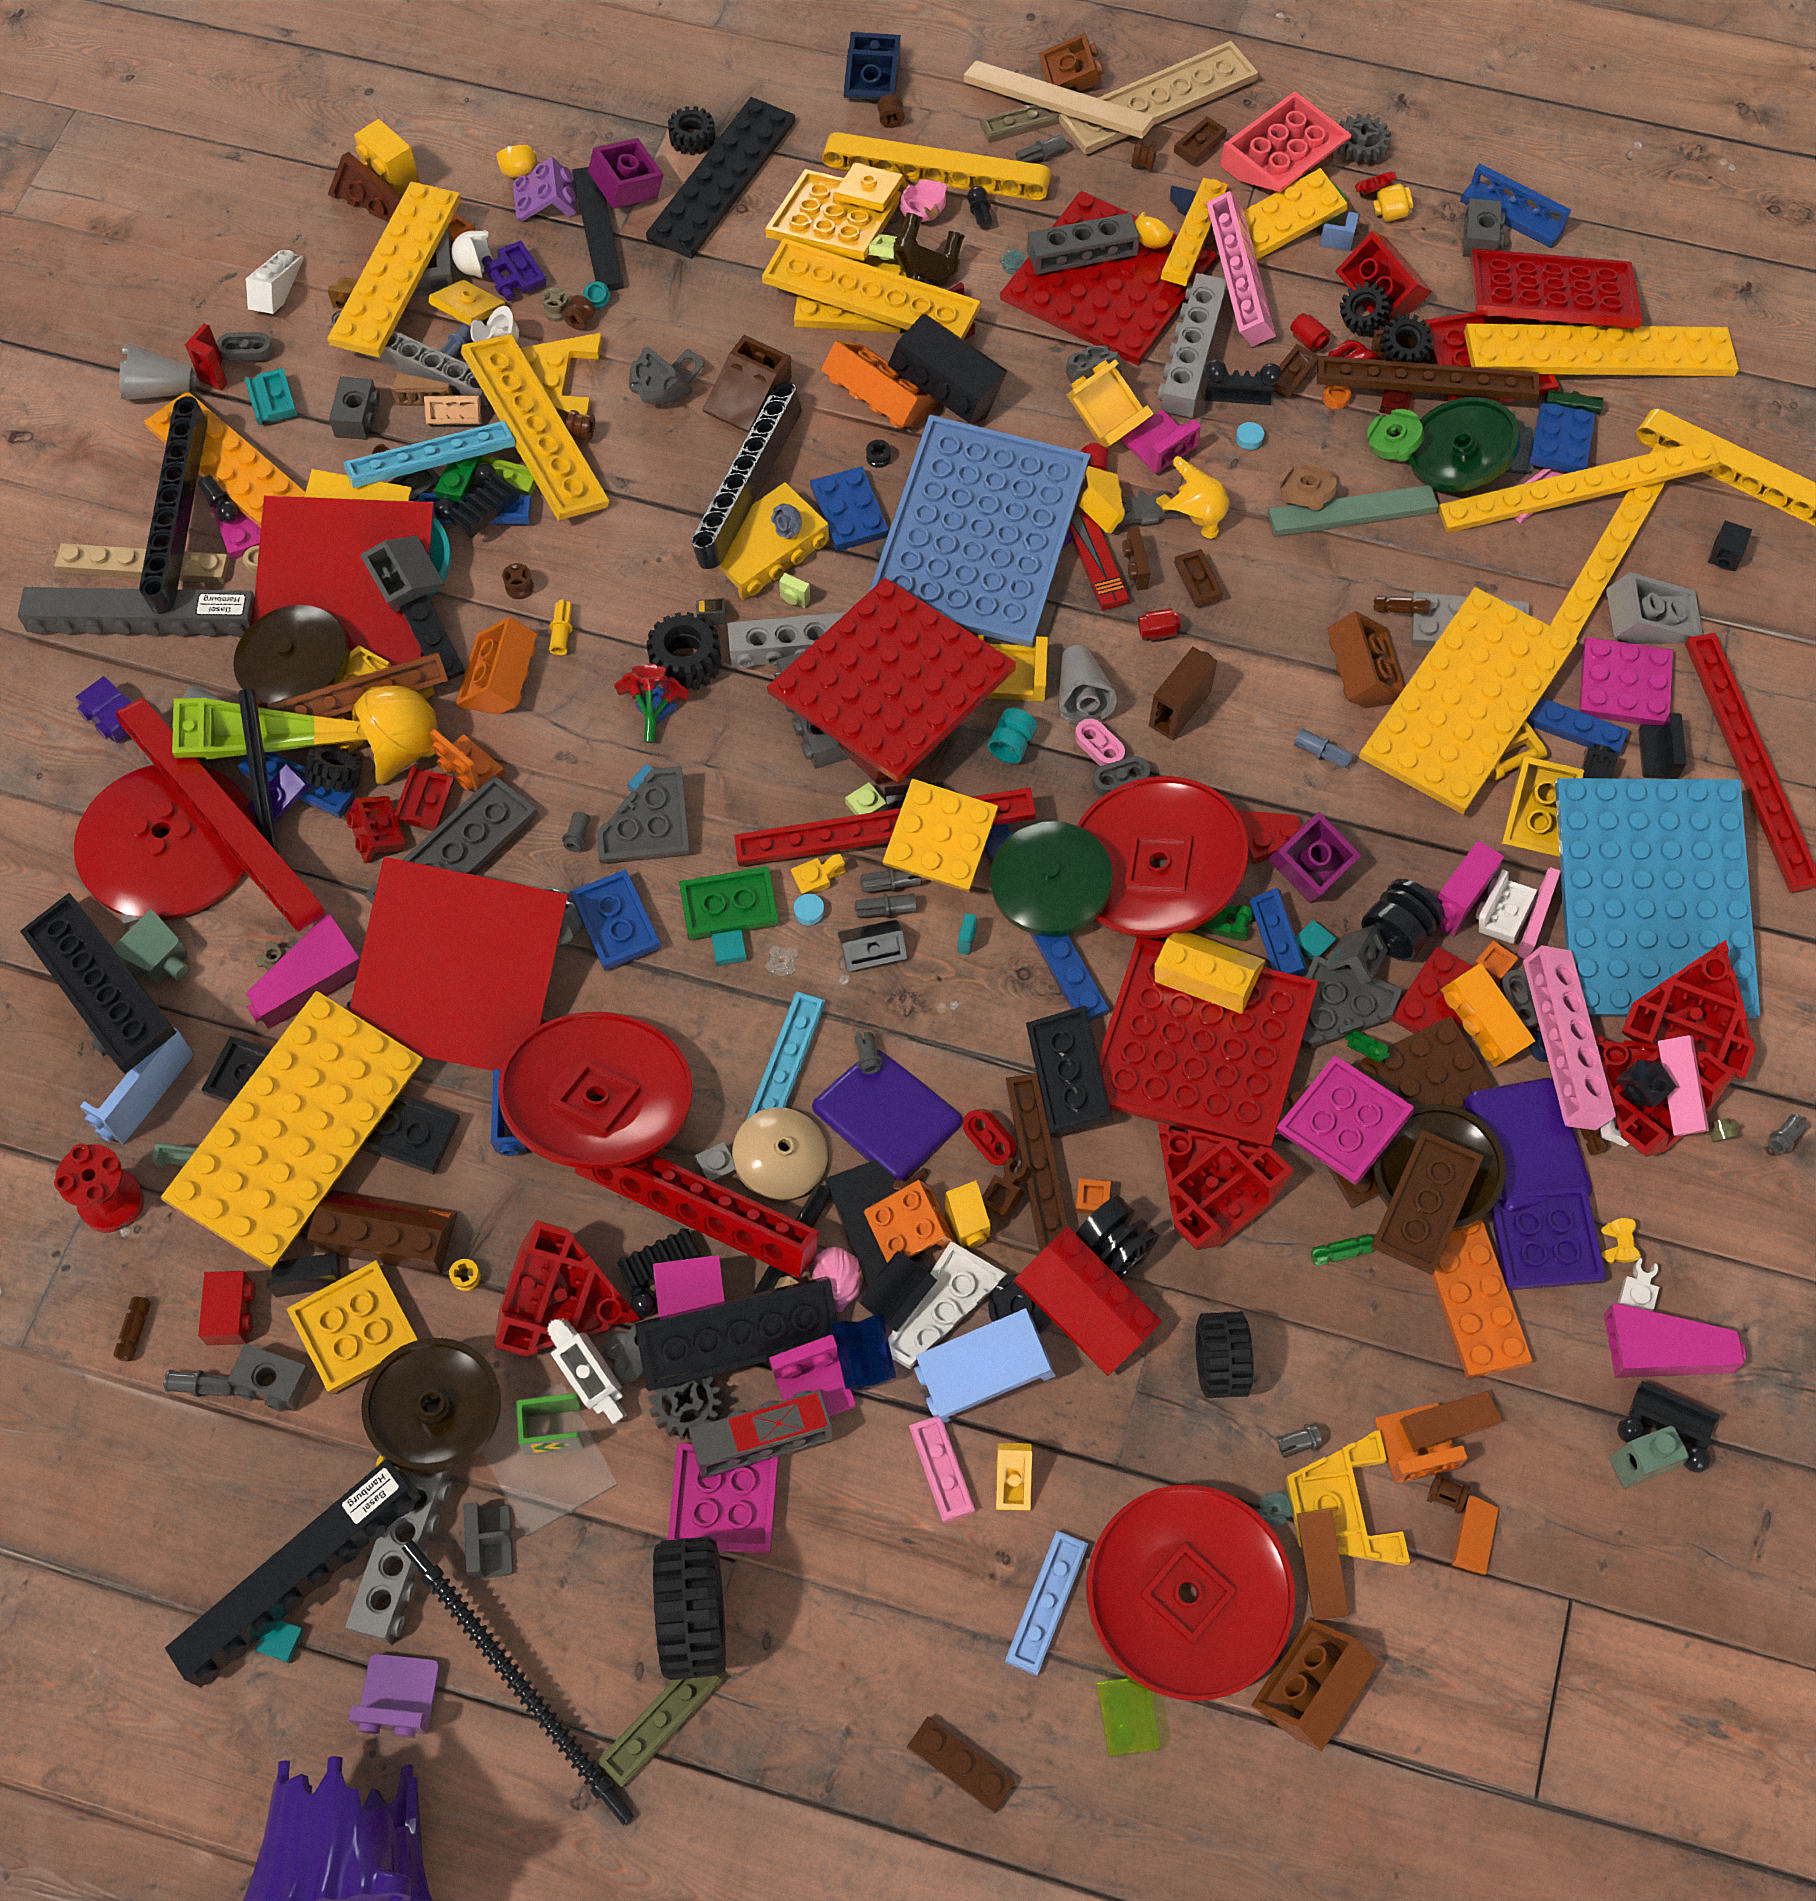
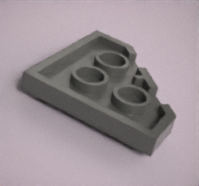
M682 766L651 769L644 777V781L634 792L632 791L620 804L617 812L610 820L597 830L600 863L690 854Z
M1315 955L1305 978L1319 982L1301 1045L1311 1049L1342 1038L1347 1034H1352L1354 1031H1361L1391 1020L1402 988L1376 978L1360 985L1352 969L1342 966L1328 970L1326 967L1328 960Z

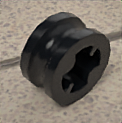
M874 440L867 445L866 460L870 466L882 468L889 464L891 460L889 444L883 440ZM874 452H879V454L883 452V455L878 456V453L874 455Z

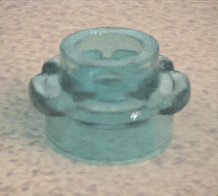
M1009 250L1007 253L1002 254L1000 262L1003 263V270L1010 275H1014L1026 260L1025 255L1018 250Z
M1273 1492L1265 1494L1259 1501V1506L1261 1507L1259 1515L1267 1523H1272L1273 1526L1285 1524L1286 1519L1292 1515L1291 1503L1282 1493ZM1273 1506L1278 1508L1277 1512L1272 1511Z

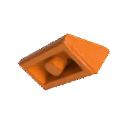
M1468 1494L1461 1512L1451 1566L1486 1575L1498 1507Z

